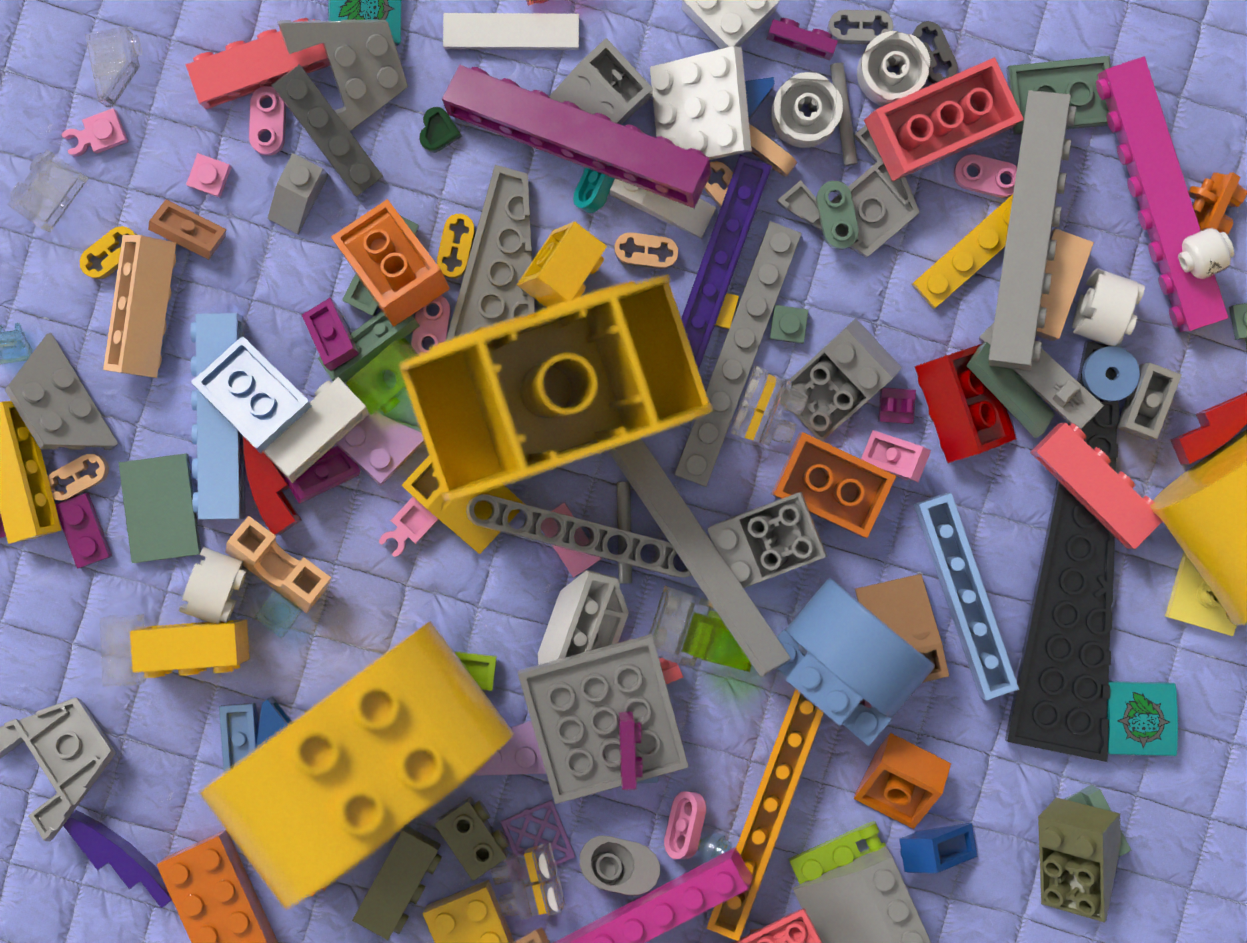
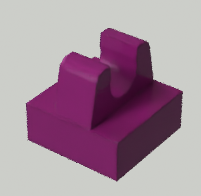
M882 388L880 390L878 422L914 424L916 390Z

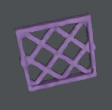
M553 800L531 809L527 808L519 814L500 821L523 878L529 877L527 865H523L518 853L524 854L526 849L519 847L523 836L535 840L533 847L536 846L537 848L539 842L550 846L545 858L548 870L555 865L576 857ZM539 809H548L544 820L532 816L533 812ZM551 812L558 826L548 823ZM520 817L526 818L522 829L510 825L511 821ZM530 820L541 824L537 836L526 832ZM545 826L557 831L553 842L541 838ZM509 830L519 833L516 844ZM560 834L567 848L557 844ZM554 849L566 853L563 858L556 861L550 860Z

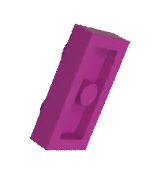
M780 18V21L773 19L767 40L829 61L831 60L838 40L832 39V35L829 32L821 29H813L811 32L799 28L800 24L788 18Z
M331 298L302 314L318 353L327 369L332 371L359 354L337 304Z
M335 446L327 451L293 483L284 474L283 477L300 504L359 476L361 470L338 446Z
M84 493L55 504L61 527L77 569L112 557L89 493Z
M619 712L622 790L636 789V778L643 777L642 756L635 757V744L642 743L641 722L634 723L633 712Z

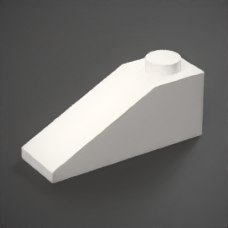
M618 179L614 180L610 188V196L701 239L716 207L700 198L695 208H691Z

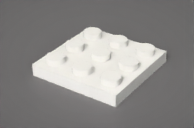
M731 46L650 67L656 137H665L676 146L687 150L689 148L697 149L703 152L710 160L752 151L742 47Z

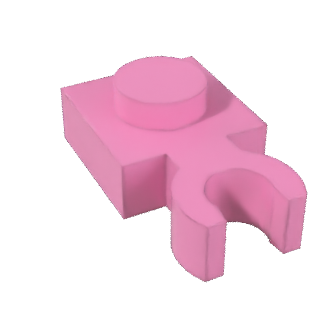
M114 108L82 119L84 130L67 129L62 133V137L66 140L73 137L78 138V145L68 150V153L75 157L84 154L88 146H92L93 152L98 154L128 142L118 112Z
M412 497L390 520L397 526L396 530L384 533L379 539V543L383 545L389 538L396 539L398 547L392 555L394 557L399 556L405 550L408 538L415 544L418 543L439 519Z

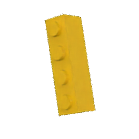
M12 401L0 402V514L8 544L35 539L62 530L41 449Z

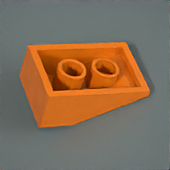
M388 199L331 236L340 252L393 327L450 289L439 266Z

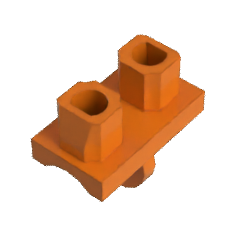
M1229 172L1227 175L1213 173L1210 179H1204L1201 188L1196 186L1190 187L1188 193L1195 200L1193 208L1201 231L1213 228L1220 233L1225 232L1227 235L1229 234L1233 226V219L1224 214L1227 206L1239 207L1247 195V190L1238 184L1240 176L1233 172Z

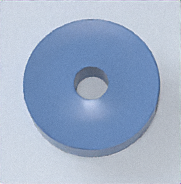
M1108 346L1094 351L1086 359L1082 369V380L1087 391L1095 398L1108 402L1121 400L1129 396L1137 387L1140 378L1139 365L1135 357L1129 351L1117 346ZM1108 368L1115 370L1116 377L1114 380H1109L1106 377V370Z

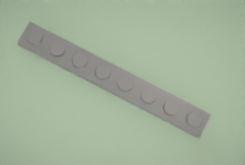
M771 221L769 222L706 389L708 401L712 403L714 410L695 418L675 471V476L705 487L707 486L802 234L801 232Z

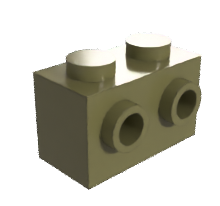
M470 796L439 817L434 825L471 880L474 881L505 860L509 853L506 848L510 845L500 829L494 831L487 821L490 818V814L480 800L475 803Z

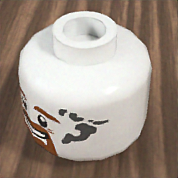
M1208 228L1184 239L1182 242V252L1178 254V259L1186 273L1191 272L1195 277L1204 279L1229 267L1231 258L1234 257V248L1225 232L1220 233L1216 229Z

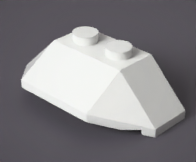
M585 570L560 590L538 651V665L619 642L629 612L616 577Z

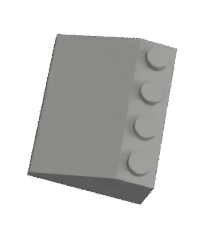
M886 846L878 851L854 859L853 862L843 867L839 866L817 879L808 880L793 887L801 908H805L822 943H931L895 861Z

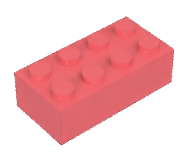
M994 57L882 106L866 117L864 122L890 178L894 182L1001 134L1023 121L1024 118Z

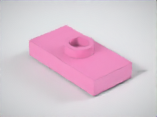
M565 502L552 510V512L574 517ZM546 518L541 524V530L546 537L551 538L557 533L558 525L555 520ZM579 527L575 531V542L580 546L587 545L590 540L583 529ZM552 545L573 578L602 559Z

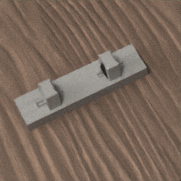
M994 323L979 337L982 343L988 342L991 345ZM1042 348L1039 362L1032 361L1031 371L1013 369L1069 424L1074 423L1080 429L1104 406Z

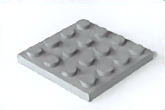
M652 634L518 670V677L555 804L622 786L619 712H633L634 723L641 722L642 743L635 744V757L642 756L643 777L636 778V782L689 768Z

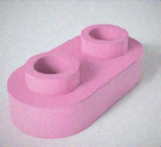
M263 86L253 93L250 100L249 141L259 154L272 156L277 154L285 143L286 104L273 87ZM268 97L272 98V106L263 108L262 101ZM265 131L271 132V139L268 142H261V134Z
M969 154L962 157L956 163L953 176L955 182L963 189L1006 198L1010 197L1014 192L1017 166L1009 162ZM972 165L977 168L978 175L976 177L968 175V166ZM1002 173L1010 176V184L1005 185L1000 181Z
M442 295L418 310L415 314V320L420 325L413 331L411 344L416 356L430 352V350H426L422 346L425 338H433L435 345L446 342L450 325L451 306ZM437 304L439 306V313L436 316L428 315L427 308L429 305Z
M683 791L677 794L673 800L664 838L665 850L673 859L687 860L692 858L697 852L706 814L705 800L697 792Z

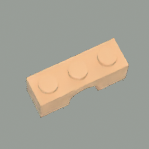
M248 516L227 541L225 553L230 557L243 561L242 566L307 614L328 588L331 577L305 557L302 560H297L290 556L277 544L276 536Z

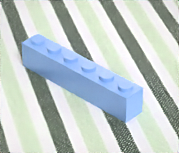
M237 313L196 314V322H192L190 327L191 341L193 343L196 342V356L191 358L192 376L197 377L243 336L242 315ZM197 389L192 390L191 405L193 410H197V424L192 425V442L197 444V458H193L192 475L194 479L197 478L198 492H194L192 498L193 511L198 513V519H245L243 435Z
M944 493L913 504L979 696L989 700L1019 690L952 493Z

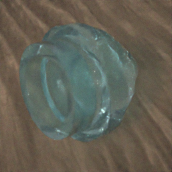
M714 833L711 836L706 835L703 839H700L697 850L699 851L700 858L706 863L729 851L732 848V843L727 841L724 835Z

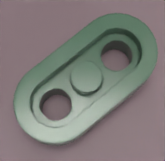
M829 181L819 189L816 196L823 237L830 247L844 250L856 241L859 234L850 189L844 183ZM837 192L841 197L840 202H830L828 198L829 193ZM839 225L845 226L848 231L847 236H838L835 231L836 227Z

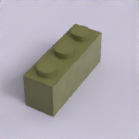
M405 825L352 921L386 940H389L393 931L400 934L409 918L404 913L409 902L416 904L426 887L420 883L426 872L433 875L443 857L437 854L441 844Z

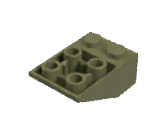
M1056 797L1038 816L1041 904L1105 923L1108 916L1121 845L1120 813Z

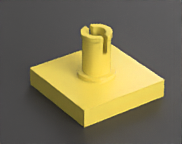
M1183 552L1165 617L1234 636L1237 625L1230 622L1223 606L1188 556Z

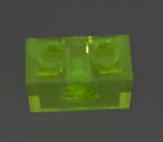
M405 338L397 339L345 384L367 407L371 415L381 411L387 414L401 402L397 397L407 390L398 364L419 356V354ZM387 370L392 371L396 376V384L393 388L385 383L384 375Z

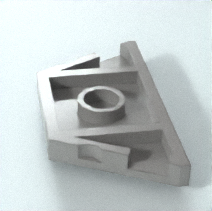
M52 333L46 334L5 389L7 395L40 449H58L59 447H66L71 450H84L85 447H104V450L114 449L118 445L117 440Z

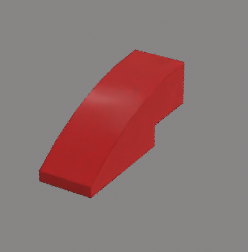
M1247 392L1196 413L1200 427L1170 439L1180 464H1191L1209 455L1228 442L1247 424Z
M243 436L246 473L253 498L269 531L275 536L281 535L302 520L283 493L290 488L289 484L283 477L280 469L265 453H260Z

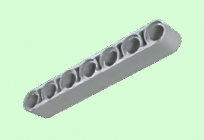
M482 494L473 497L466 507L468 519L477 526L673 577L692 576L687 568L681 572L674 568L673 559L677 552L670 542L491 495ZM480 500L486 501L491 505L492 513L487 520H480L474 514V506ZM513 509L520 510L525 517V522L519 529L512 528L507 521L508 514ZM546 518L555 520L558 525L557 533L551 538L544 536L541 531V524ZM581 526L587 528L591 535L589 543L585 546L578 545L574 539L575 531ZM614 535L619 536L623 541V549L617 555L612 554L607 547L609 538ZM646 544L652 545L656 551V556L651 563L644 562L640 556V551Z

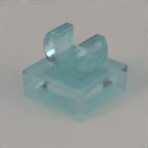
M15 323L14 331L7 332L0 325V364L27 361L32 354V348L25 337V332L20 323Z

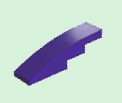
M76 809L73 811L63 826L97 871L109 863L129 889L141 881L161 908L172 900L158 868L140 851L101 822Z

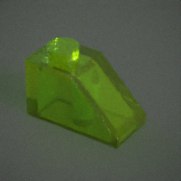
M709 610L708 616L696 612L693 613L681 651L704 661L750 672L751 662L718 613L713 610Z

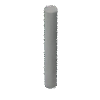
M835 63L830 65L832 84L838 89L843 102L842 116L838 123L844 166L858 164L845 71L843 63Z
M617 482L618 529L631 532L630 483ZM618 536V554H619V553L622 551V549H623V541H622V539ZM618 562L619 584L632 583L631 565Z

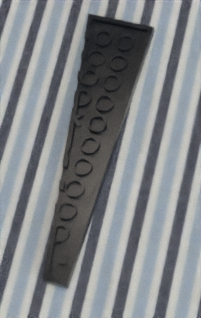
M1090 341L1084 343L1077 381L1084 388L1082 369L1086 359L1094 351L1109 345ZM1113 368L1106 370V377L1109 380H1114L1116 377V372ZM1097 399L1104 405L1103 408L1081 430L1087 436L1084 441L1093 450L1096 447L1101 449L1111 459L1108 465L1115 471L1116 458H1118V444H1116L1117 424L1119 423L1118 400L1108 402ZM1058 480L1056 482L1017 676L1019 690L1014 691L1005 741L1107 762L1109 730L1107 710L1108 699H1110L1108 680L1109 665H1111V651L1109 650L1110 631L1112 630L1111 605L1113 603L1115 537Z

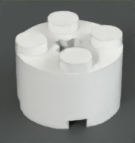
M888 31L878 35L868 44L857 66V79L862 92L867 98L882 107L921 90L929 75L930 56L928 50L920 39L911 34ZM889 65L900 68L897 75L894 72H888L887 68Z
M804 72L788 79L777 91L771 108V120L778 137L786 143L800 148L814 147L827 141L842 116L843 102L841 94L829 79L818 73ZM803 104L809 105V110L814 111L810 117L804 116V113L799 111Z
M1096 268L1086 282V285L1092 287L1088 289L1085 295L1081 294L1072 322V328L1075 329L1073 333L1109 346L1119 347L1124 334L1130 335L1134 330L1137 315H1134L1133 311L1135 305H1138L1143 297L1145 286L1136 281Z
M203 547L200 555L206 558L205 560L201 559L200 564L195 563L182 600L187 601L188 605L185 603L181 605L179 612L210 623L219 624L221 621L227 623L236 605V600L231 599L234 589L239 590L242 588L248 569L242 567L243 561Z

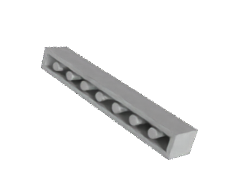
M1031 90L1028 92L989 353V366L1031 371L1032 361L1039 362L1042 342L1036 341L1037 328H1044L1047 308L1041 307L1042 294L1049 295L1052 274L1046 273L1047 260L1054 261L1057 240H1051L1052 227H1059L1062 209L1061 206H1055L1057 193L1064 194L1067 173H1061L1060 170L1062 160L1069 161L1071 140L1065 139L1067 127H1074L1076 106H1070L1071 94Z

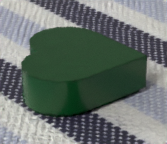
M432 107L425 112L423 116L425 127L421 130L419 141L426 151L436 153L462 137L444 109Z

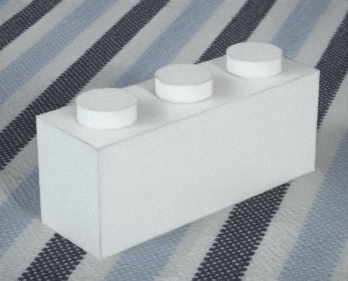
M339 377L333 382L329 380L323 383L316 390V397L310 402L312 407L263 451L292 483L369 415L367 407Z

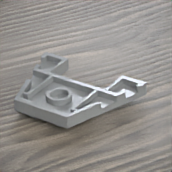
M281 20L277 22L289 54L323 43L344 107L334 111L349 131L408 87L389 24L386 20Z
M865 125L854 137L876 163L849 185L848 188L852 195L859 229L856 241L849 248L867 258L916 217L920 211L906 177L892 182ZM800 180L776 202L781 207L822 231L816 197ZM840 195L835 197L831 202L839 203L841 200ZM839 225L836 227L835 231L838 236H847L848 231L845 226Z
M77 697L39 710L35 715L21 720L14 719L6 722L4 726L0 727V759L24 741L57 792L55 796L28 815L42 839L47 842L54 839L116 754L83 701Z

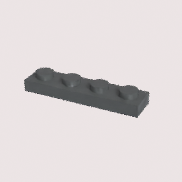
M300 64L272 84V87L354 196L357 197L383 177Z

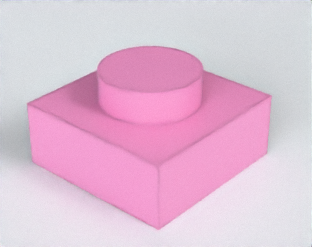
M197 153L186 185L221 198L232 166Z

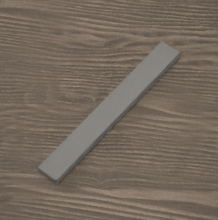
M638 438L612 447L609 453L760 677L785 665L791 659L643 440Z

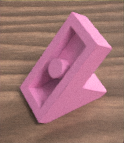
M872 430L861 459L904 480L910 479L919 482L931 450Z

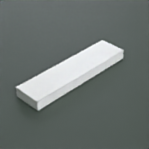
M443 13V48L579 50V14Z

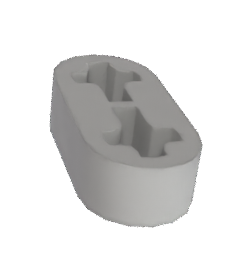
M840 10L831 17L827 30L832 35V39L838 40L837 43L869 44L877 35H875L873 29H863V26H871L875 19L880 20V25L886 26V29L881 31L880 34L893 30V20L889 14L879 10ZM841 19H846L847 25L858 26V29H848L846 35H841L840 29L835 28L834 25H838Z

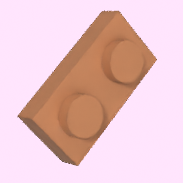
M167 199L149 220L148 230L208 260L225 239L227 230Z

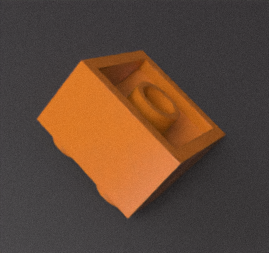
M889 733L877 749L853 799L914 829L943 794L951 763L903 738Z

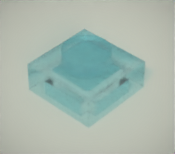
M274 590L254 618L278 637L282 638L303 611Z

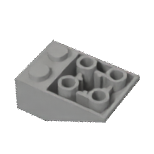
M606 38L573 69L549 97L561 103L564 101L572 102L582 111L593 115L594 113L604 114L612 122L622 125L653 96V87Z
M855 318L775 393L819 440L823 441L888 384L902 367Z
M802 492L741 513L707 528L713 545L743 588L827 557Z

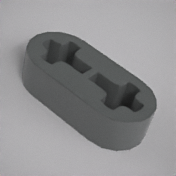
M926 21L919 24L912 35L920 39L923 35V30L927 34L933 33L935 35L931 42L934 51H931L927 42H923L930 56V69L927 79L932 84H935L955 75L958 66L943 30L935 22ZM934 56H937L941 65L947 64L949 66V69L945 72L946 77H943L941 73L935 74L933 72L937 65Z

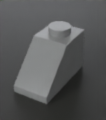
M292 153L277 182L267 219L299 235L329 174L322 167Z

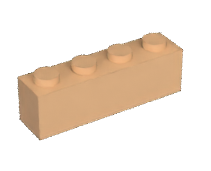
M142 235L122 236L103 370L157 378L158 369L162 362V339L167 327L165 318L167 305L171 298L172 270L176 264V243Z

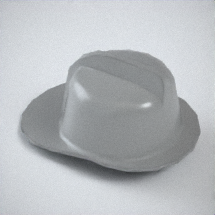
M600 835L591 838L583 846L580 853L579 865L583 876L590 884L600 890L639 896L649 892L656 885L660 876V863L656 855L647 846L637 842Z

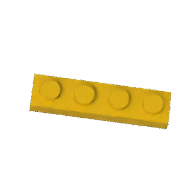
M1013 194L911 284L933 309L940 305L1006 246Z

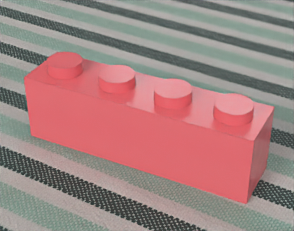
M301 18L295 21H308L309 19ZM271 29L258 34V39L245 43V41L230 43L225 46V51L214 55L212 52L201 53L193 58L194 62L185 65L199 104L205 109H209L254 93L260 87L272 86L274 82L298 64L301 65L307 74L330 66L323 43L289 54L281 31L277 32L276 29Z
M1066 422L1058 423L1030 453L1125 548L1136 549L1163 522L1159 515H1156L1151 509V505L1155 502L1147 496L1142 498L1133 489L1136 486L1135 483L1125 473L1120 471L1117 474L1108 465L1111 459L1098 447L1093 450L1084 441L1087 436L1074 423L1070 425Z

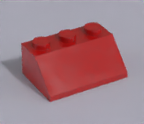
M982 344L915 366L918 383L923 390L929 407V415L934 422L940 440V447L945 454L947 463L983 453L1017 439L1007 408L967 367L972 356Z

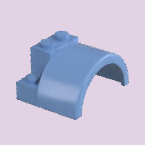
M828 578L788 627L783 629L777 636V639L791 658L785 665L777 668L787 677L785 680L839 726L843 724L868 747L935 668L933 662L896 634L832 578ZM799 644L808 651L806 655L799 650ZM862 699H864V700H866L868 703H870L873 707H872V708H868V707H866L864 704H862L860 701H861Z

